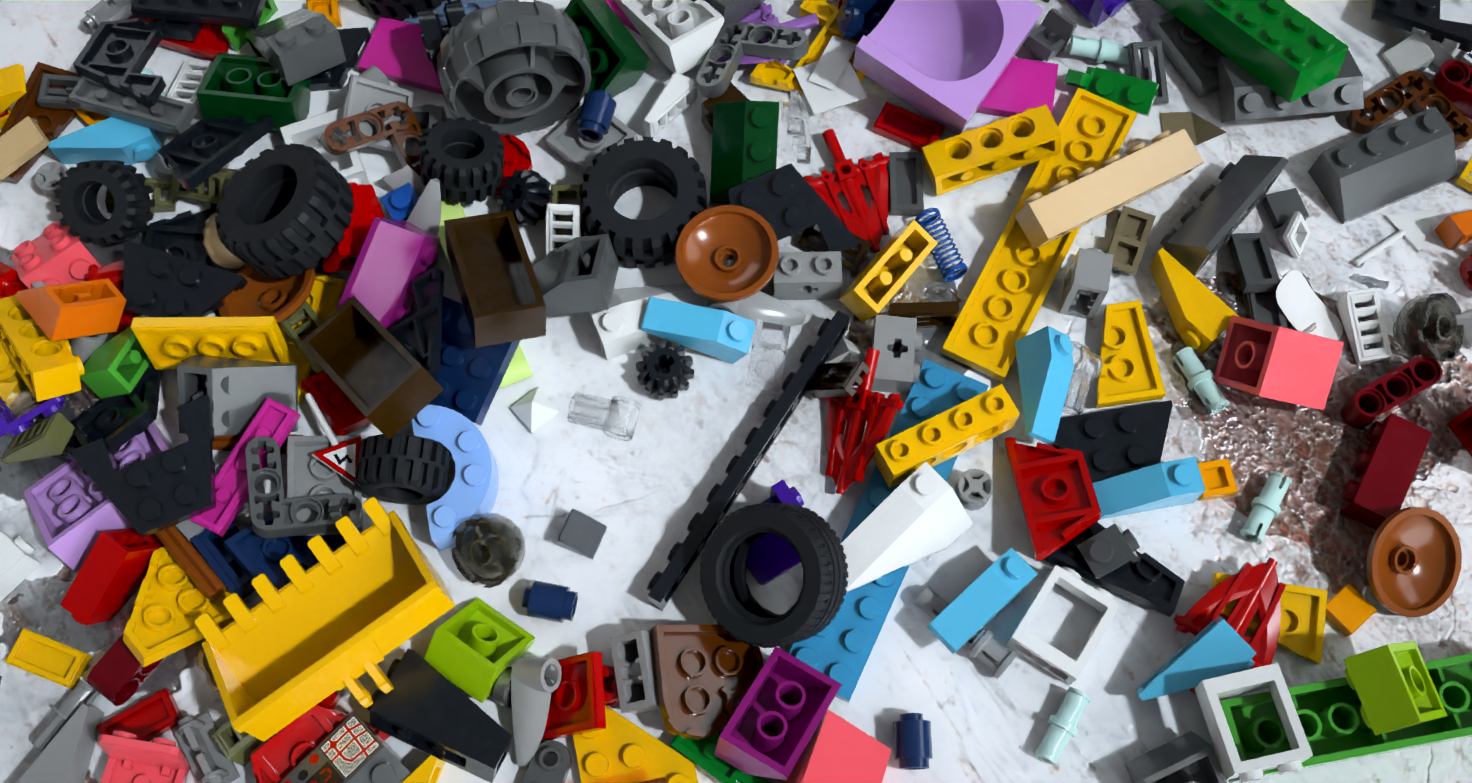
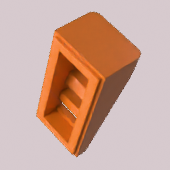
M1472 210L1449 215L1436 227V234L1449 250H1454L1472 240Z

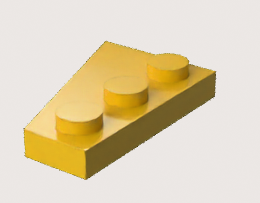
M1140 300L1106 305L1103 314L1095 409L1163 399L1166 392Z
M1218 572L1212 573L1211 589L1232 575ZM1285 584L1286 587L1281 595V620L1277 645L1314 664H1321L1328 590ZM1238 599L1227 603L1220 616L1227 618ZM1257 611L1247 628L1254 632L1259 623Z

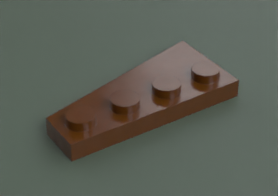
M37 62L26 83V93L14 105L0 132V137L29 116L36 121L49 142L57 139L78 114L73 109L40 107L37 98L43 73L69 76L81 75ZM49 85V88H67L66 86ZM48 146L3 180L17 184L44 154Z

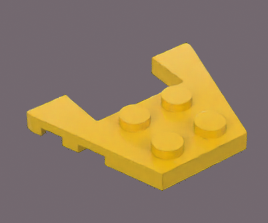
M804 0L800 5L799 15L807 16L816 13L819 25L823 28L810 45L808 53L800 59L795 68L819 61L833 35L843 39L835 18L839 10L833 4L829 5L825 0ZM844 39L854 44H858L859 42L855 40ZM855 50L851 58L849 59L852 67L854 62ZM777 60L758 63L750 75V82L755 85L804 94L793 69L779 63ZM853 67L861 83L866 75Z

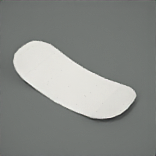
M1290 271L1281 280L1276 289L1277 304L1283 314L1297 331L1302 332L1315 322L1325 338L1338 341L1343 334L1341 321L1317 297L1300 271Z

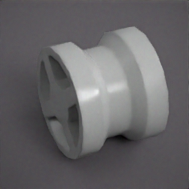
M48 162L37 170L35 182L49 199L60 203L59 199L55 198V192L61 190L62 187L54 185L58 184L61 177H68L65 173L68 169L59 162Z
M969 469L963 472L954 492L964 509L973 511L983 508L992 495L994 488L993 480L989 474L980 469Z

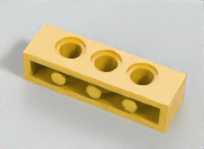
M1047 104L1036 108H1028L1022 113L1005 119H997L990 124L976 129L965 130L959 135L934 141L922 147L923 164L934 191L939 196L1060 154L1061 132Z
M16 295L0 298V343L36 401L40 402L81 391L80 376L85 374L84 367L79 355H72L68 339L51 342L16 298Z
M1000 384L876 444L873 460L888 487L891 488L904 482L925 462L934 467L1012 429L1020 413L1004 386Z

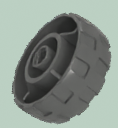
M519 0L499 1L494 6L480 7L470 12L461 19L457 26L451 27L446 33L437 55V72L441 91L455 119L466 117V120H479L480 124L486 123L490 125L492 131H497L500 136H507L506 134L517 136L554 125L556 121L566 115L568 116L580 105L581 99L585 93H588L591 84L589 54L576 23L564 11L561 13L554 9L553 5L534 0V2Z

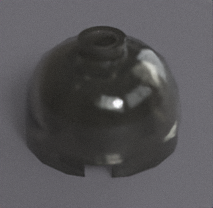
M1448 293L1424 294L1414 297L1402 306L1393 325V333L1398 344L1412 358L1423 356L1424 359H1433L1438 362L1454 358L1462 346L1464 325H1457L1455 314H1462L1460 307L1454 297Z
M487 512L461 522L454 530L452 538L456 536V547L451 549L452 557L457 569L469 582L474 584L478 581L481 584H486L485 588H492L509 580L521 567L526 552L525 539L520 528L508 517Z

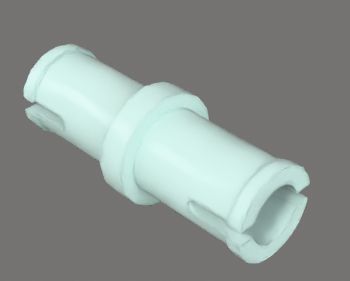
M1072 35L1069 42L1068 55L1093 58L1096 63L1101 64L1103 61L1129 66L1127 45L1111 43L1108 38L1101 37L1100 40Z
M1191 346L1180 350L1172 357L1189 381L1187 383L1190 391L1197 393L1210 415H1215L1230 405L1229 400L1225 398L1214 382L1215 375L1211 370L1205 369Z
M1276 471L1269 473L1259 497H1254L1251 502L1253 509L1239 532L1243 538L1249 534L1248 541L1257 544L1263 542V538L1273 518H1277L1281 512L1279 505L1292 483L1289 477L1282 481L1283 473Z
M1068 688V692L1056 715H1051L1048 720L1050 726L1038 750L1035 751V755L1057 766L1058 759L1070 737H1075L1078 732L1076 725L1091 700L1088 695L1076 688Z

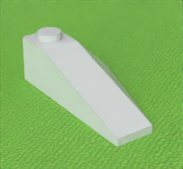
M614 0L658 58L673 73L683 74L704 62L724 23V17L703 0H696L695 2L691 0Z
M687 284L613 289L609 310L587 313L606 359L609 360L664 339L639 330L649 297L707 307L709 299L695 293Z
M927 462L922 464L902 482L840 544L844 548V554H846L845 563L848 564L847 592L877 580L898 568L916 563L921 558L947 549L972 526L973 523L953 488Z

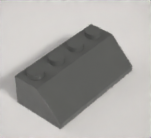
M1349 49L1336 79L1291 103L1285 101L1229 57L1218 58L1221 123L1364 109L1363 75Z
M1435 106L1323 151L1308 173L1343 225L1454 179L1457 176L1454 132Z
M1244 155L1236 165L1230 162L1218 177L1222 181L1217 186L1211 183L1200 196L1199 200L1202 201L1200 206L1196 208L1192 205L1182 216L1180 222L1183 225L1178 231L1172 227L1160 242L1164 246L1163 249L1191 274L1196 276L1267 194L1289 161L1284 157Z

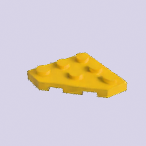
M165 546L153 551L148 571L140 586L130 620L126 624L123 642L143 667L148 666L204 639L205 637L195 624V619L204 612H208L221 629L233 622L235 619L223 604V600L232 593L226 587V592L217 600L211 601L203 595Z
M606 705V729L573 735L581 783H698L695 765L692 761Z

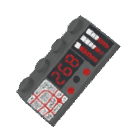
M352 711L278 783H401L411 772L406 762L367 723Z

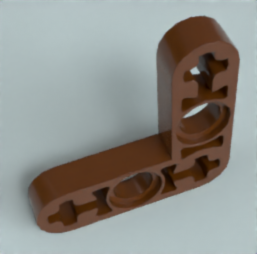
M1418 71L1406 72L1364 98V109L1352 110L1346 118L1347 125L1352 131L1358 134H1367L1407 109L1415 115L1427 110V105H1434L1440 109L1443 118L1448 120L1447 123L1452 131L1460 133L1456 136L1454 135L1455 150L1462 149L1472 139V123L1423 73ZM1406 86H1408V87L1415 86V87H1416V88H1412L1411 90H1409L1405 95H1404V93L1402 92V91L1406 88ZM1380 98H1391L1395 102L1396 107L1388 108L1384 106ZM1371 110L1373 111L1370 119L1365 118L1362 120L1360 118L1367 115Z
M391 102L333 122L322 133L321 143L323 148L328 153L336 156L389 139L402 168L409 165L420 176V165L412 166V164L420 161V153L417 156L407 154L403 148V143L406 140H412L420 148V139L424 137V134L412 109L403 102ZM394 111L396 115H403L404 120L401 122V125L398 121H392L384 126L383 121L388 120L394 114ZM363 120L371 121L376 126V135H364L360 131L359 123ZM350 130L352 131V136L345 138L342 146H340L338 141L332 142L330 140L334 132L338 136L348 134Z

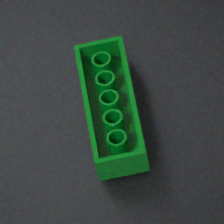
M1154 0L1288 103L1336 79L1349 48L1333 34L1324 30L1309 17L1289 5L1285 0Z

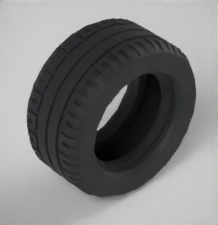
M792 503L753 504L739 508L735 512L730 513L729 516H726L712 531V536H709L704 547L705 552L702 553V561L700 562L702 594L704 595L708 610L711 611V615L716 619L718 625L722 626V629L725 632H729V635L733 638L735 637L736 640L743 641L747 645L760 646L762 648H773L800 642L824 630L841 609L840 605L844 602L843 596L847 592L848 581L846 578H848L849 573L847 572L848 564L845 563L846 554L843 552L844 548L840 545V539L836 537V532L830 529L829 523L825 522V519L818 516L814 511ZM769 533L786 539L796 550L803 567V587L797 602L785 614H775L761 607L751 595L746 581V561L751 548L761 537Z

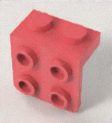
M58 221L48 225L43 230V234L32 241L27 240L19 244L10 257L20 280L28 289H32L31 283L41 281L48 286L88 281L85 277V274L89 273L88 267L92 264H95L98 268L103 266L80 241L79 236L73 237L68 232L70 226H63Z
M113 731L112 735H100L98 744L109 756L100 783H186L190 765L182 751L176 747V742L160 737H154L152 742L137 740L135 734L125 731Z

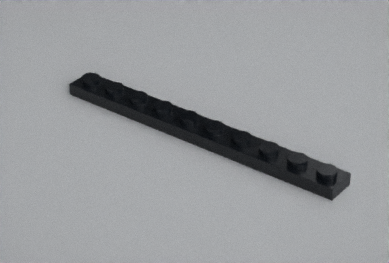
M838 310L832 320L826 318L817 333V336L820 338L814 347L811 345L806 347L799 361L802 365L796 374L794 372L788 374L781 387L784 392L778 401L775 399L770 401L763 414V417L766 419L760 428H752L745 440L744 445L747 447L742 455H735L731 459L725 471L728 476L722 485L716 483L706 499L709 504L702 514L697 512L691 519L687 527V531L690 533L684 542L680 543L678 541L671 549L667 557L670 563L664 572L658 571L649 582L647 590L650 591L648 594L650 604L663 611L704 549L709 536H712V531L723 520L807 393L808 387L848 331L850 318L848 315Z

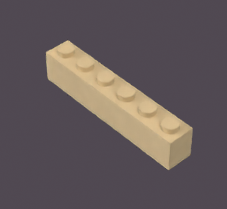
M1185 128L1174 134L1167 130L1151 140L1153 144L1149 146L1142 142L1126 152L1128 156L1122 159L1117 154L1101 164L1102 168L1095 171L1094 167H1090L1076 175V181L1070 184L1065 179L1049 189V194L1042 196L1041 192H1038L1022 202L1025 207L1014 216L1033 250L1187 175L1203 164L1204 161Z

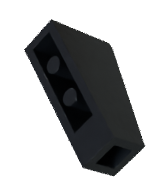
M408 648L402 659L396 658L392 662L386 676L394 689L387 694L380 689H376L372 695L373 704L367 707V710L370 711V726L492 783L509 752L512 735L417 652Z

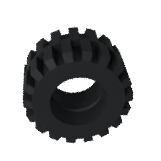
M460 117L455 120L447 118L444 119L443 123L437 121L432 124V128H427L424 131V137L420 139L421 182L423 186H427L430 179L437 178L440 181L442 201L448 199L453 204H458L459 202L473 204L475 200L482 202L486 200V195L492 197L496 193V189L500 188L504 168V142L500 140V134L497 131H492L490 125L486 123L480 124V121L476 119L466 120V117Z
M92 160L76 164L77 167H70L65 172L68 177L60 178L58 184L62 188L55 192V198H58L60 201V205H55L56 212H62L63 218L59 220L63 226H70L68 232L73 237L80 236V241L84 243L106 245L133 240L139 237L138 232H145L149 227L145 222L153 219L154 213L150 212V207H155V199L150 200L149 193H153L151 185L145 186L144 182L147 178L143 173L135 174L137 168L132 165H124L123 161ZM102 185H105L110 190L114 198V212L109 220L101 214L97 205V195Z
M384 434L367 437L360 443L354 487L369 497H375L377 500L407 505L432 503L439 500L446 493L451 453L446 447L435 441L414 435L395 434L390 440Z

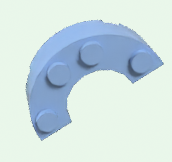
M427 405L411 419L414 436L423 437L443 445L450 451L451 458L455 462V478L450 489L439 500L426 505L431 540L439 550H444L466 540L480 528L479 524L486 517L487 513L491 512L495 504L499 476L492 451L480 430L468 418L446 407Z

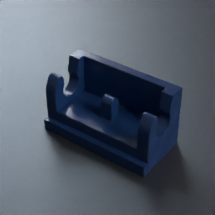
M844 0L835 17L843 39L860 41L863 35L868 36L895 0Z
M234 522L231 523L223 537L205 529L200 534L190 538L191 542L230 593H237L243 601L255 591L251 583L252 580L224 547L225 540L240 532V529Z

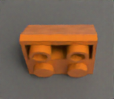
M109 278L42 286L17 291L16 298L51 342L117 332L127 301Z

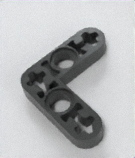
M738 21L725 24L720 29L696 76L700 94L706 98H716L724 94L744 55L783 60L801 59L809 50L806 33L798 28ZM771 38V40L766 43H756L760 39ZM731 57L728 61L716 62L719 58Z
M268 436L255 437L249 441L245 453L252 529L258 536L262 538H278L337 532L338 529L335 523L342 518L340 507L347 506L348 511H350L349 518L355 526L359 524L362 505L360 500L352 494L340 493L284 499L278 443ZM264 449L267 453L268 468L260 469L258 454L259 450ZM267 479L273 481L277 487L271 493L263 494L255 489V485L259 481ZM271 504L273 524L265 525L264 505ZM324 507H328L329 520H324ZM310 508L315 510L318 517L313 522L303 523L297 519L296 514L301 509Z

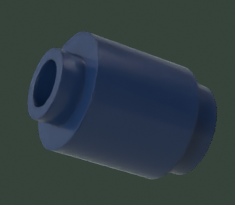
M600 89L586 93L577 120V125L579 126L577 131L582 137L593 141H600L603 139V135L608 133L617 105L610 93Z
M535 580L532 587L527 586L525 588L522 608L527 609L528 617L563 623L564 620L572 621L576 611L578 592L570 591L568 586Z
M921 713L900 714V721L893 722L894 758L899 761V769H929V759H933L931 721L923 720V714Z

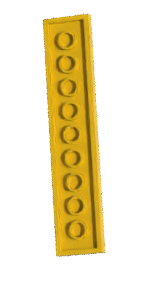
M1078 87L1058 126L1061 132V153L1040 160L941 350L942 354L1000 382L1004 381L1016 357L1015 342L1026 337L1080 230L1078 228L1033 250L1014 215L1025 207L1022 202L1038 192L1045 196L1050 193L1049 189L1065 179L1070 184L1076 181V175L1090 167H1094L1095 171L1101 169V164L1104 161L1118 154L1138 114L1137 112Z

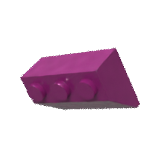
M374 217L336 311L354 295L387 330L411 316V306L415 297L410 281L425 273L428 266L434 262L438 254L437 245L440 238L408 221Z
M775 647L720 734L714 755L747 775L787 780L842 684L782 649Z

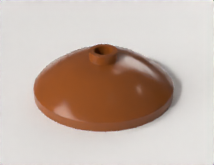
M737 205L716 206L697 214L683 228L676 245V263L684 282L698 295L718 302L739 301L759 292L772 278L779 259L778 241L770 224L755 211ZM726 260L735 261L732 266L723 265Z
M246 265L236 274L244 276L248 281L247 285L242 290L237 287L221 300L224 305L219 308V314L221 317L274 316L277 324H280L296 313L309 297L315 280V269L306 268L302 274L297 276L288 275L287 278H273L262 276Z
M1423 507L1403 508L1383 521L1371 540L1367 554L1369 585L1374 596L1383 607L1398 615L1420 617L1432 613L1446 602L1457 584L1462 563L1460 541L1454 527L1439 512Z

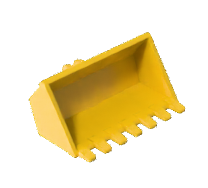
M375 497L369 498L363 503V508L374 522L370 527L360 533L348 516H343L335 523L336 528L347 543L333 552L321 535L311 538L307 544L319 562L306 571L293 554H288L282 558L280 566L291 581L279 590L275 588L264 573L253 578L251 583L263 601L250 610L237 593L227 596L223 600V604L235 620L223 629L218 626L208 612H204L195 619L196 626L206 639L202 643V647L229 720L235 731L239 733L244 731L265 742L336 690L340 691L346 686L364 708L369 707L373 704L372 697L357 678L368 672L381 691L386 694L394 689L392 683L378 663L384 660V656L456 606L443 579L411 537L395 510L387 514Z

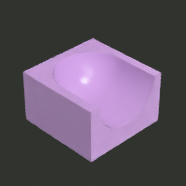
M895 0L868 36L863 35L856 45L853 67L934 122L945 126L946 130L956 136L962 133L1027 39L1043 9L1030 0Z

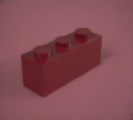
M1393 413L1382 422L1375 421L1366 436V440L1370 441L1368 448L1359 454L1354 463L1353 469L1358 470L1355 478L1347 482L1341 493L1340 498L1344 500L1340 513L1377 531L1383 521L1401 509L1432 432Z

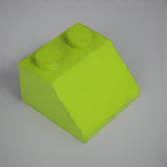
M476 598L435 629L424 659L445 678L482 703L493 694L495 683L500 674L506 668L513 667L514 662L525 655L533 644L535 637L480 598Z
M1415 641L1387 644L1343 659L1347 667L1345 668L1347 682L1353 690H1356L1362 704L1360 707L1361 716L1365 724L1372 728L1374 735L1392 732L1448 716Z

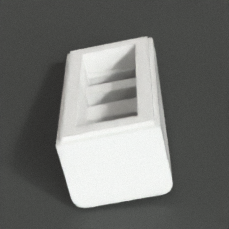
M186 59L167 94L168 98L194 104L198 111L194 118L204 117L196 92L213 61ZM193 69H200L205 71L204 73L193 72ZM190 78H199L200 81H190ZM188 87H194V88H196V89H195V90H188L187 88H188ZM185 96H191V98L185 99Z
M678 72L672 74L644 118L646 137L654 138L697 99V82Z
M546 203V257L559 249L554 248L555 242H570L576 237H581L582 210L580 205ZM556 215H573V222L556 221ZM555 228L572 229V235H555Z
M1369 288L1343 294L1335 304L1356 363L1363 364L1390 359L1392 352L1377 289ZM1367 317L1368 321L1358 322V318ZM1371 330L1373 333L1372 335L1361 336L1363 331ZM1377 344L1378 348L1364 350V345Z

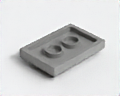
M360 435L335 437L340 444L360 437ZM287 436V498L348 493L356 496L362 505V492L354 487L355 485L312 456V453L332 447L327 436ZM347 506L340 507L342 517H349L350 511H348ZM324 507V520H329L328 507ZM305 508L301 509L296 514V517L303 523H310L318 517V514L313 509ZM362 512L361 520L356 526L360 533L363 531ZM337 531L297 536L341 535V533Z

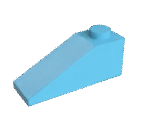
M113 117L50 141L51 144L48 145V148L62 164H77L92 160L123 161L124 164H136L141 161L150 160L158 155L157 151L162 148L155 129Z
M649 297L639 330L734 364L749 353L756 322L725 310Z
M1046 326L1016 341L1015 346L1026 435L1051 444L1055 441L1074 363L1072 356L1073 344L1070 337L1050 326Z
M1196 457L1162 462L1092 483L1101 510V519L1194 503L1206 491Z
M1011 547L932 620L927 628L954 654L1014 600L1038 573Z
M1219 615L1136 689L1137 695L1145 701L1195 688L1202 680L1249 670L1255 663L1251 658L1257 653Z

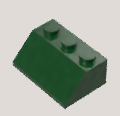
M571 0L564 12L576 23L588 50L591 71V84L588 92L600 89L610 93L613 98L634 86L652 61L605 0Z
M218 53L196 95L204 118L224 119L243 116L245 123H256L261 119L262 115H271L275 124V128L272 130L281 131L280 127L307 118L310 107L312 77L288 87L264 57Z
M745 100L714 103L710 203H729V189L776 170L779 102Z

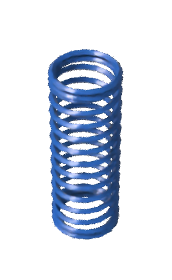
M933 207L920 212L916 216L915 221L927 233L939 226H944L942 229L929 234L931 237L946 230L944 234L933 239L938 240L948 235L946 239L939 241L934 248L951 240L948 244L937 249L933 248L930 252L933 255V259L936 260L935 263L938 265L940 274L943 275V280L950 282L961 278L966 274L968 268L965 263H962L963 258H960L961 254L957 253L958 248H955L956 244L952 243L953 238H950L951 234L945 228L946 224L943 223L944 220L941 218L939 209ZM932 212H936L935 214L926 217L923 221H919L923 216ZM941 220L939 224H936L929 229H925L927 226L932 225L937 221ZM953 245L951 249H948L942 253H938L940 250ZM956 250L953 254L948 255L947 257H944V258H940V257L943 256L944 254H947V253H949L950 251ZM955 255H958L957 258H955V259H953V260H951V261H949V262H947V263H943L945 260H947V259H949V258H951V257H953V256H955ZM961 260L958 264L945 268L949 264Z

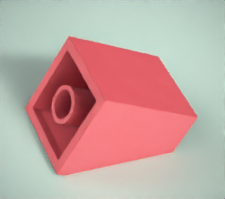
M1232 315L1213 380L1216 383L1260 397L1324 410L1344 342Z
M827 710L787 780H783L782 783H882L892 749L850 724L844 718Z

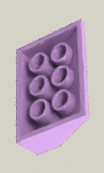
M152 422L143 433L135 435L122 445L118 452L113 455L118 470L173 448V446L156 423ZM68 459L23 492L47 547L74 572H77L82 567L102 531L134 528L78 462Z

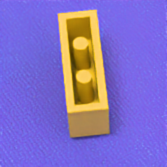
M915 220L911 221L893 235L842 294L839 300L862 322L877 315L938 242Z

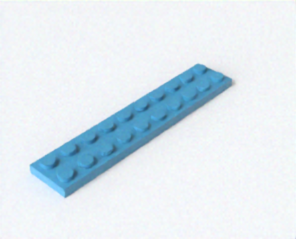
M925 359L920 369L919 381L913 384L889 438L987 391L989 385ZM958 455L932 467L946 482ZM877 465L872 472L840 544L900 485L897 484L889 488ZM909 566L898 568L877 580L847 592L843 596L844 602L840 605L841 609L824 630L806 640L793 643L789 652L790 655L842 684L835 697L849 703Z

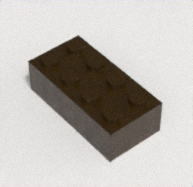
M513 211L444 220L446 251L475 347L479 348L546 336V305Z
M354 295L300 343L361 413L389 440L444 390Z

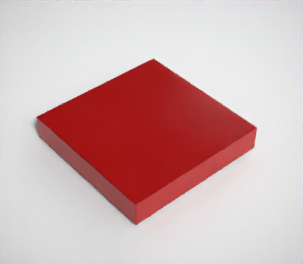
M591 651L557 660L562 671L559 687L551 692L549 713L542 740H554L606 729L602 652Z

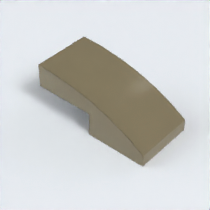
M1123 206L1107 250V254L1114 255L1113 269L1136 275L1156 216Z

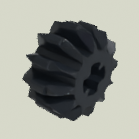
M515 170L513 176H505L506 185L499 188L502 191V196L497 200L502 206L500 212L512 210L517 225L536 226L539 219H545L546 203L554 195L549 190L551 183L533 170Z
M669 340L666 342L665 348H660L659 344L654 342L652 345L653 352L643 350L641 353L643 361L636 363V370L640 373L637 376L638 383L646 385L645 391L648 395L658 390L659 399L663 400L666 392H670L671 396L676 399L678 397L677 388L687 391L689 388L687 380L694 378V369L690 368L693 365V359L690 355L684 356L685 348L682 345L673 350L672 342ZM668 367L670 372L663 373L662 368Z

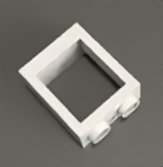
M343 107L280 127L285 144H303L312 148L321 146L322 133L329 124L342 119ZM334 132L330 140L332 142L339 140V136ZM357 149L349 152L353 167L338 172L347 180V183L354 182L358 185H371L360 150Z
M1055 565L1005 645L1070 686L1078 679L1121 605L1115 602L1113 595L1105 589L1097 586L1093 588L1081 580L1082 577L1073 569L1068 567L1061 568ZM1055 584L1102 612L1101 617L1075 660L1028 631L1029 626Z
M1278 663L1202 680L1195 687V692L1226 780L1239 777L1240 783H1249L1265 778L1263 771L1276 768L1279 775L1292 773L1303 769L1302 762L1313 756ZM1269 688L1292 750L1241 762L1219 699Z

